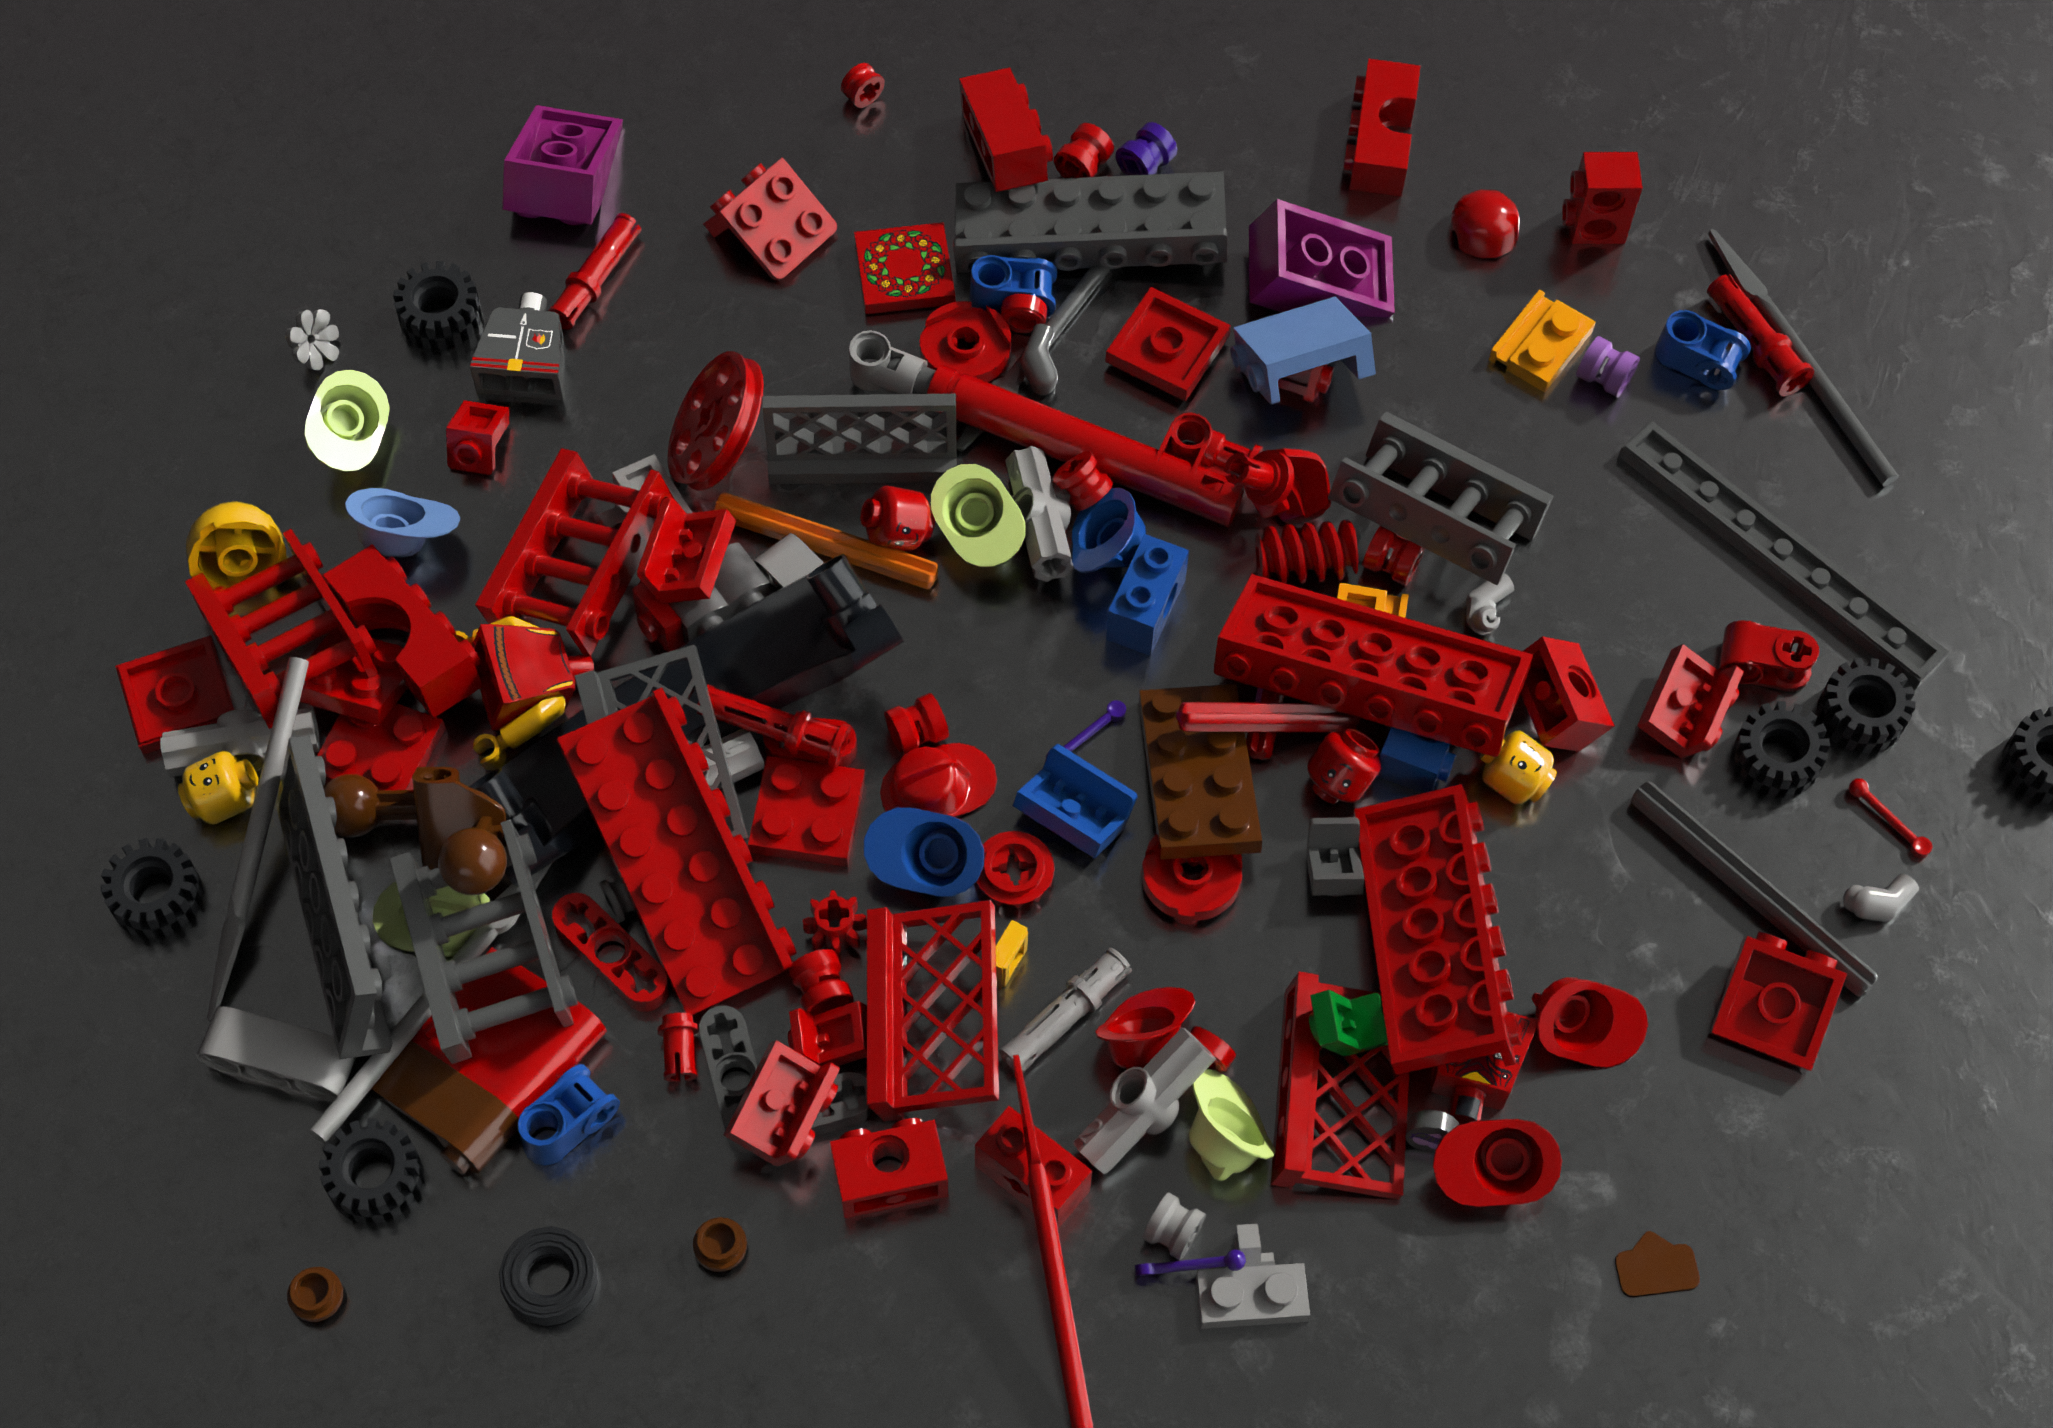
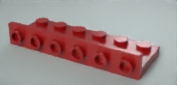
M1251 574L1218 636L1213 672L1224 678L1497 757L1502 748L1506 727L1529 673L1533 654Z
M661 687L652 691L651 697L558 737L557 743L660 963L665 969L667 978L683 1012L694 1016L789 971V968L794 966L790 957L796 955L797 952L786 928L783 926L777 929L769 914V910L775 908L765 883L763 880L755 883L746 864L753 862L744 838L741 834L733 836L724 819L731 816V813L721 790L716 788L711 791L703 772L709 770V766L701 747L697 742L690 745L681 728V726L687 724V719L678 699L675 696L668 699Z
M1460 784L1354 809L1355 818H1358L1360 823L1359 845L1390 1060L1395 1074L1496 1053L1501 1054L1505 1066L1516 1065L1513 1046L1522 1044V1039L1515 1013L1507 1014L1505 1001L1514 1000V994L1508 970H1500L1498 963L1499 957L1506 956V948L1500 926L1492 927L1490 915L1499 913L1492 883H1484L1483 873L1491 872V864L1485 842L1477 843L1476 832L1484 831L1478 802L1469 803L1464 788Z

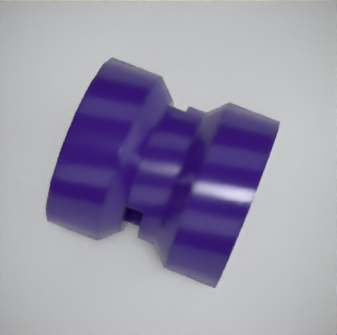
M1147 122L1136 133L1135 140L1126 141L1116 151L1115 158L1119 168L1126 176L1151 175L1157 173L1158 166H1166L1177 155L1178 149L1172 135L1164 127L1154 122Z

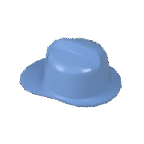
M384 488L357 490L349 495L345 502L347 514L357 524L360 542L365 548L373 544L383 556L400 558L413 556L423 548L427 538L448 534L457 528L460 522L458 511L447 504L408 496Z

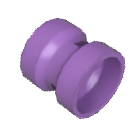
M1597 336L1586 351L1576 376L1588 383L1596 381L1602 384L1605 392L1618 398L1634 375L1640 357L1629 351L1619 352L1613 349L1612 342Z

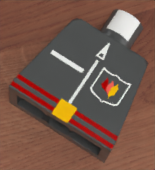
M527 292L520 296L518 309L498 307L492 311L470 363V370L477 394L564 401V336L560 317L555 312L546 311L548 302L544 296L534 292Z

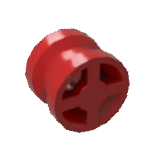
M1089 451L1072 457L1053 476V482L1059 489L1066 490L1070 495L1069 502L1076 511L1085 510L1093 506L1110 491L1113 485L1108 474L1100 473L1096 468L1097 460Z

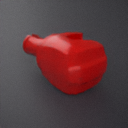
M1285 448L1261 451L1253 458L1237 453L1229 457L1225 464L1224 472L1231 473L1225 476L1226 480L1232 484L1244 486L1247 497L1252 501L1264 519L1278 515L1283 522L1289 524L1308 522L1322 516L1331 506V500L1328 499L1330 493L1328 472L1324 461L1316 453Z

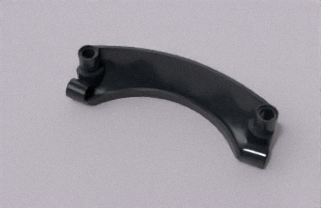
M842 554L828 560L811 573L726 619L678 649L691 645L697 647L706 684L747 699L755 700L761 704L781 709L805 696L844 680L903 643L904 640L883 606L875 603L846 556ZM688 660L669 665L659 684L682 696L692 679ZM656 669L641 674L651 679ZM634 676L614 688L617 701L627 707L637 703L648 684ZM695 689L689 700L698 705L699 699ZM686 705L683 711L687 724L681 726L687 740L694 743L698 740L706 725L703 715L697 714L696 710ZM730 708L731 710L736 711V712H738V713H741V714H744V715H747V716H750V717H753V718H756V719H759V720L762 719V718H759V717H757V716H754V715H751V714H748V713H745V712H742V711H739V710ZM583 709L499 768L489 772L469 786L485 793L491 799L500 803L505 809L506 821L511 819L519 836L528 833L537 859V863L529 865L531 876L578 847L598 830L557 743L558 737L587 725ZM716 719L721 738L741 729ZM709 737L706 740L704 746L710 744ZM513 865L506 867V876L515 886L518 885Z

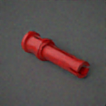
M1725 274L1715 279L1709 285L1707 294L1717 303L1737 331L1749 340L1753 349L1754 363L1758 368H1765L1775 380V389L1780 396L1792 395L1805 387L1814 376L1815 371L1810 363H1803L1791 349L1792 342L1789 337L1782 333H1776L1730 274L1728 276Z
M707 684L717 720L783 742L784 748L788 749L789 753L795 755L799 751L828 760V766L837 768L840 764L851 732L849 725L842 724L840 727L813 719L811 713L805 710L797 711L794 715ZM730 708L765 719L767 722L738 713ZM779 724L789 727V729L782 728ZM811 736H814V737H817V738L826 740V741H828V743H827V742H824V741H821V740H818V739H815V738H812Z

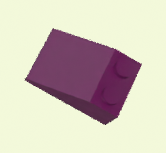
M536 105L504 159L502 210L513 211L526 218L543 216L560 219L568 225L592 224L602 204L622 130L623 119Z
M1276 199L1249 225L1250 303L1275 311L1285 312L1336 296L1354 316L1390 317L1395 313L1392 237Z

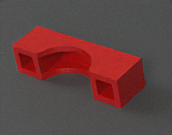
M371 544L323 574L327 585L356 628L364 625L367 631L378 628H395L410 633L405 647L395 660L408 689L433 718L483 687L476 669L481 664V660L473 646L466 639L461 642L457 641L454 637L456 636L455 629L442 611L434 614L430 610L432 608L431 603L422 588L417 583L409 586L405 582L408 580L407 576L393 556L385 559L375 546Z

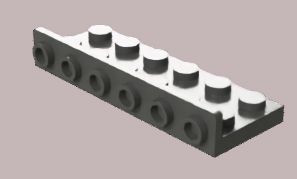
M1224 171L1048 179L1045 182L999 192L995 191L991 181L956 183L955 240L953 241L956 273H971L975 261L987 255L1021 259H1046L1052 262L1057 269L1064 271L1090 268L1095 265H1102L1109 269H1118L1126 266L1151 265L1163 267L1174 264L1209 265L1227 262Z
M310 736L289 738L276 808L339 1059L389 1053L393 1043L381 1001V976L378 968L372 967L369 955L371 948L369 930L366 924H361L358 914L359 894L355 881H350L348 876L346 843L343 838H338L335 835L334 827L337 821L336 806L333 797H325L323 789L326 781L324 760L322 756L314 755Z

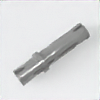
M1109 947L1080 976L1073 975L1066 982L1067 988L1031 1020L1021 1032L999 1049L1004 1062L1015 1072L1013 1055H1019L1024 1073L1039 1056L1058 1041L1081 1017L1088 1012L1094 1013L1101 1007V999L1132 972L1128 961L1117 950Z

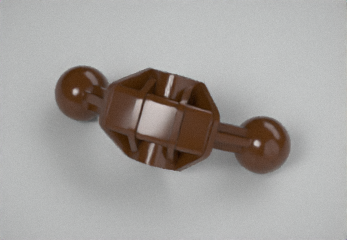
M417 767L412 776L413 790H379L372 781L357 774L340 775L330 780L324 786L325 797H333L336 806L337 821L334 827L336 836L342 838L364 836L371 832L380 820H417L422 867L428 866L430 870L439 867L443 880L450 888L465 895H479L493 889L503 878L507 867V856L504 848L507 844L501 822L506 821L505 809L500 803L491 799L485 793L461 783L457 769L452 767Z

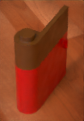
M491 947L486 954L495 952L497 950ZM520 965L462 984L463 990L455 992L459 1010L467 1008L471 1012L545 988L547 984L544 979ZM577 1001L578 1005L569 1007L574 1025L563 1027L554 1012V1008L545 1009L475 1032L476 1038L468 1040L473 1058L452 1064L440 1048L431 1015L370 1091L434 1134L445 1147L440 1153L441 1157L453 1169L462 1175L468 1170L479 1174L519 1130L518 1120L523 1110L548 1091L566 1071L578 1065L606 1034L607 1030L593 1012Z

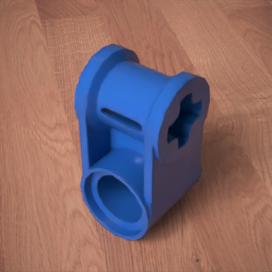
M995 255L983 256L975 261L971 269L969 300L972 302V307L981 308L986 311V306L1001 314L1002 302L1006 297L1013 294H1030L1042 299L1046 303L1047 318L1056 309L1055 298L1052 296V284L1057 278V268L1052 262L1041 258L1021 259ZM1037 271L1040 273L1039 278H1035V272Z
M1678 310L1668 317L1655 347L1656 357L1661 364L1701 381L1707 387L1715 390H1727L1734 385L1737 377L1735 371L1740 361L1745 360L1751 351L1750 342L1743 334L1722 327L1689 310ZM1729 343L1732 344L1730 351L1726 350ZM1716 368L1720 369L1718 375H1714Z
M578 1064L566 1071L548 1091L531 1105L527 1106L520 1114L518 1129L523 1150L528 1159L535 1164L546 1166L562 1160L565 1155L585 1138L609 1122L620 1106V1101L614 1094L606 1095L589 1078L591 1071L584 1064ZM542 1127H552L557 1130L547 1140H537L532 1137L534 1132Z

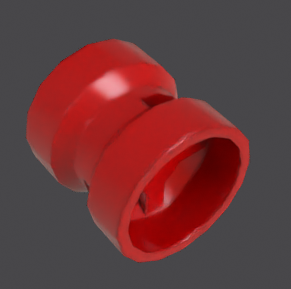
M1082 123L1070 136V143L1064 144L1056 153L1054 165L1064 178L1094 177L1098 171L1097 166L1104 165L1114 153V144L1108 134L1100 127L1090 123Z
M1379 526L1368 546L1362 567L1375 573L1384 571L1391 575L1394 582L1406 587L1420 564L1425 548Z
M932 693L916 698L914 704L907 708L896 706L884 712L889 734L901 756L912 749L919 748L920 744L927 741L935 744L949 738V729L945 716Z
M822 949L807 953L793 962L794 966L789 968L793 985L802 991L803 996L800 1002L802 1009L806 1012L816 1015L854 1001L849 984L841 980L839 975L842 967L834 950Z

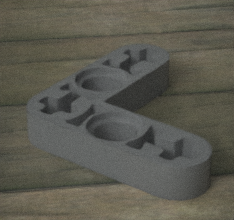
M725 1005L716 1006L708 1010L702 1016L699 1024L701 1043L724 1130H726L748 1085L737 1091L726 1089L721 1083L723 1074L731 1068L740 1067L747 1070L752 1079L757 1069L746 1022L739 1011ZM726 1023L728 1029H733L730 1031V1038L734 1053L724 1055L718 1035H714L717 1032V1024ZM855 1072L837 1074L833 1083L838 1085V1090L830 1105L831 1116L824 1117L823 1113H818L811 1127L815 1131V1136L858 1125L866 1121L873 1111L867 1105L866 1077ZM853 1089V1093L856 1096H861L858 1098V1107L849 1109L846 1102H839L843 1099L844 1090ZM728 1139L730 1145L737 1151L743 1153H752L751 1151L745 1149L739 1144Z

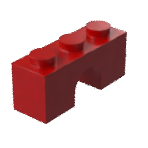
M1368 58L1366 75H1357L1353 102L1361 103L1360 110L1352 109L1348 136L1356 137L1355 145L1347 144L1343 171L1351 172L1349 190L1402 197L1408 169L1412 134L1395 132L1387 127L1400 126L1411 128L1421 65Z

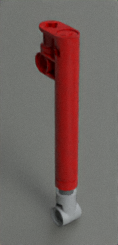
M872 330L863 331L855 335L850 342V378L854 385L860 389L872 391L883 388L896 394L956 393V420L1026 448L1030 446L1042 449L1046 456L1064 463L1082 452L1089 451L1097 460L1096 468L1100 473L1108 474L1112 482L1228 528L1246 492L1243 485H1235L1226 480L1225 476L1231 473L1224 472L1225 464L1233 454L1240 453L1253 458L1263 451V446L1258 444L1249 449L1226 440L1225 434L1213 430L1205 417L1192 412L1183 413L1174 419L1158 450L966 373L959 374L958 370L941 364L937 370L928 368L926 360L891 347L887 337L880 332ZM865 359H875V360H877V361H876V362H872V363H868V362H864L863 360H865ZM1189 440L1195 442L1197 445H1187L1181 441Z

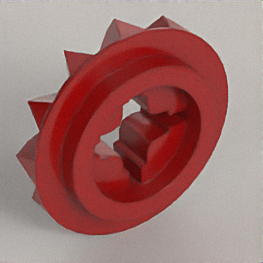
M1008 831L994 835L983 844L984 867L976 882L981 895L986 894L994 900L997 906L1008 904L1014 905L1019 909L1023 904L1033 900L1038 902L1048 887H1051L1054 876L1053 857L1048 847L1037 837L1025 832ZM1014 854V861L1017 862L1019 869L1028 870L1021 872L1018 885L1013 884L1009 874L1000 873L1007 870L1010 855Z

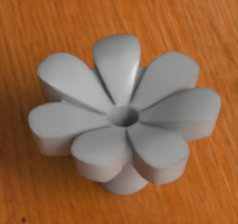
M319 309L313 313L310 310L299 312L296 315L297 327L289 328L285 333L287 344L294 348L292 351L294 360L305 363L306 367L312 370H320L323 367V359L335 361L339 355L338 348L330 344V341H334L339 337V331L336 325H328L330 314L327 311Z

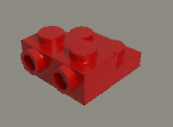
M1759 931L1756 938L1746 936L1741 942L1725 985L1727 987L1710 1034L1801 1069L1812 1071L1847 973L1835 969L1837 960L1821 953L1807 950L1806 956L1802 957L1786 951L1788 942L1776 936Z

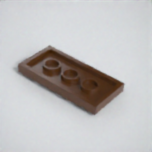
M1237 684L1139 690V707L1160 860L1261 853L1262 835L1245 732H1183L1179 729L1178 720H1176V711L1179 710L1180 704L1183 702H1240Z

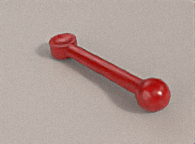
M1856 778L1850 782L1849 792L1851 795L1859 798L1862 797L1911 844L1910 852L1913 856L1921 859L1929 855L1933 846L1928 838L1923 836L1917 837L1869 791V785L1864 779Z

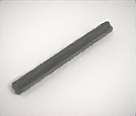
M1646 781L1635 791L1631 802L1637 809L1805 953H1807V950H1811L1837 960L1835 969L1847 973L1843 985L1854 995L1861 997L1871 989L1878 978L1874 970L1653 782Z

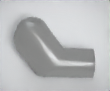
M1504 573L1498 585L1486 581L1467 595L1466 621L1472 631L1480 635H1486L1499 626L1500 617H1496V603L1514 591V584L1507 574Z
M1899 874L1886 889L1871 886L1862 887L1860 885L1849 887L1843 896V903L1845 908L1854 912L1857 917L1888 922L1894 919L1919 891V886L1910 876Z

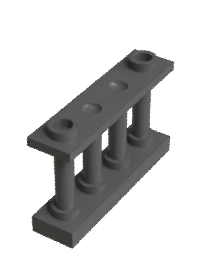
M1386 411L1378 420L1365 455L1370 460L1365 466H1362L1345 457L1340 463L1328 499L1498 585L1517 545L1509 541L1510 537L1515 532L1532 541L1541 527L1554 496ZM1389 468L1412 481L1405 488L1382 476V474ZM1429 490H1432L1454 501L1449 509H1446L1424 496ZM1471 511H1474L1497 524L1489 531L1466 519Z
M511 819L501 822L507 844L504 846L507 856V867L513 865L520 892L444 917L440 912L433 914L429 898L437 895V889L448 886L440 874L439 867L432 870L428 866L420 868L410 852L390 858L440 1048L452 1064L473 1058L468 1040L476 1038L475 1032L553 1007L563 1027L574 1025L569 1007L578 1005L575 990L569 975L560 977L529 869V865L537 863L536 855L528 833L519 836ZM526 912L534 939L455 964L454 960L446 962L442 944L450 942V936ZM540 959L547 987L471 1012L467 1008L459 1010L455 992L463 990L462 984Z

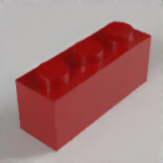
M1011 68L959 78L962 115L995 191L999 192L1048 181L1047 162L1053 161L1052 145L1047 134L1041 135V125L1037 110L1029 109V99L1024 83H1017Z

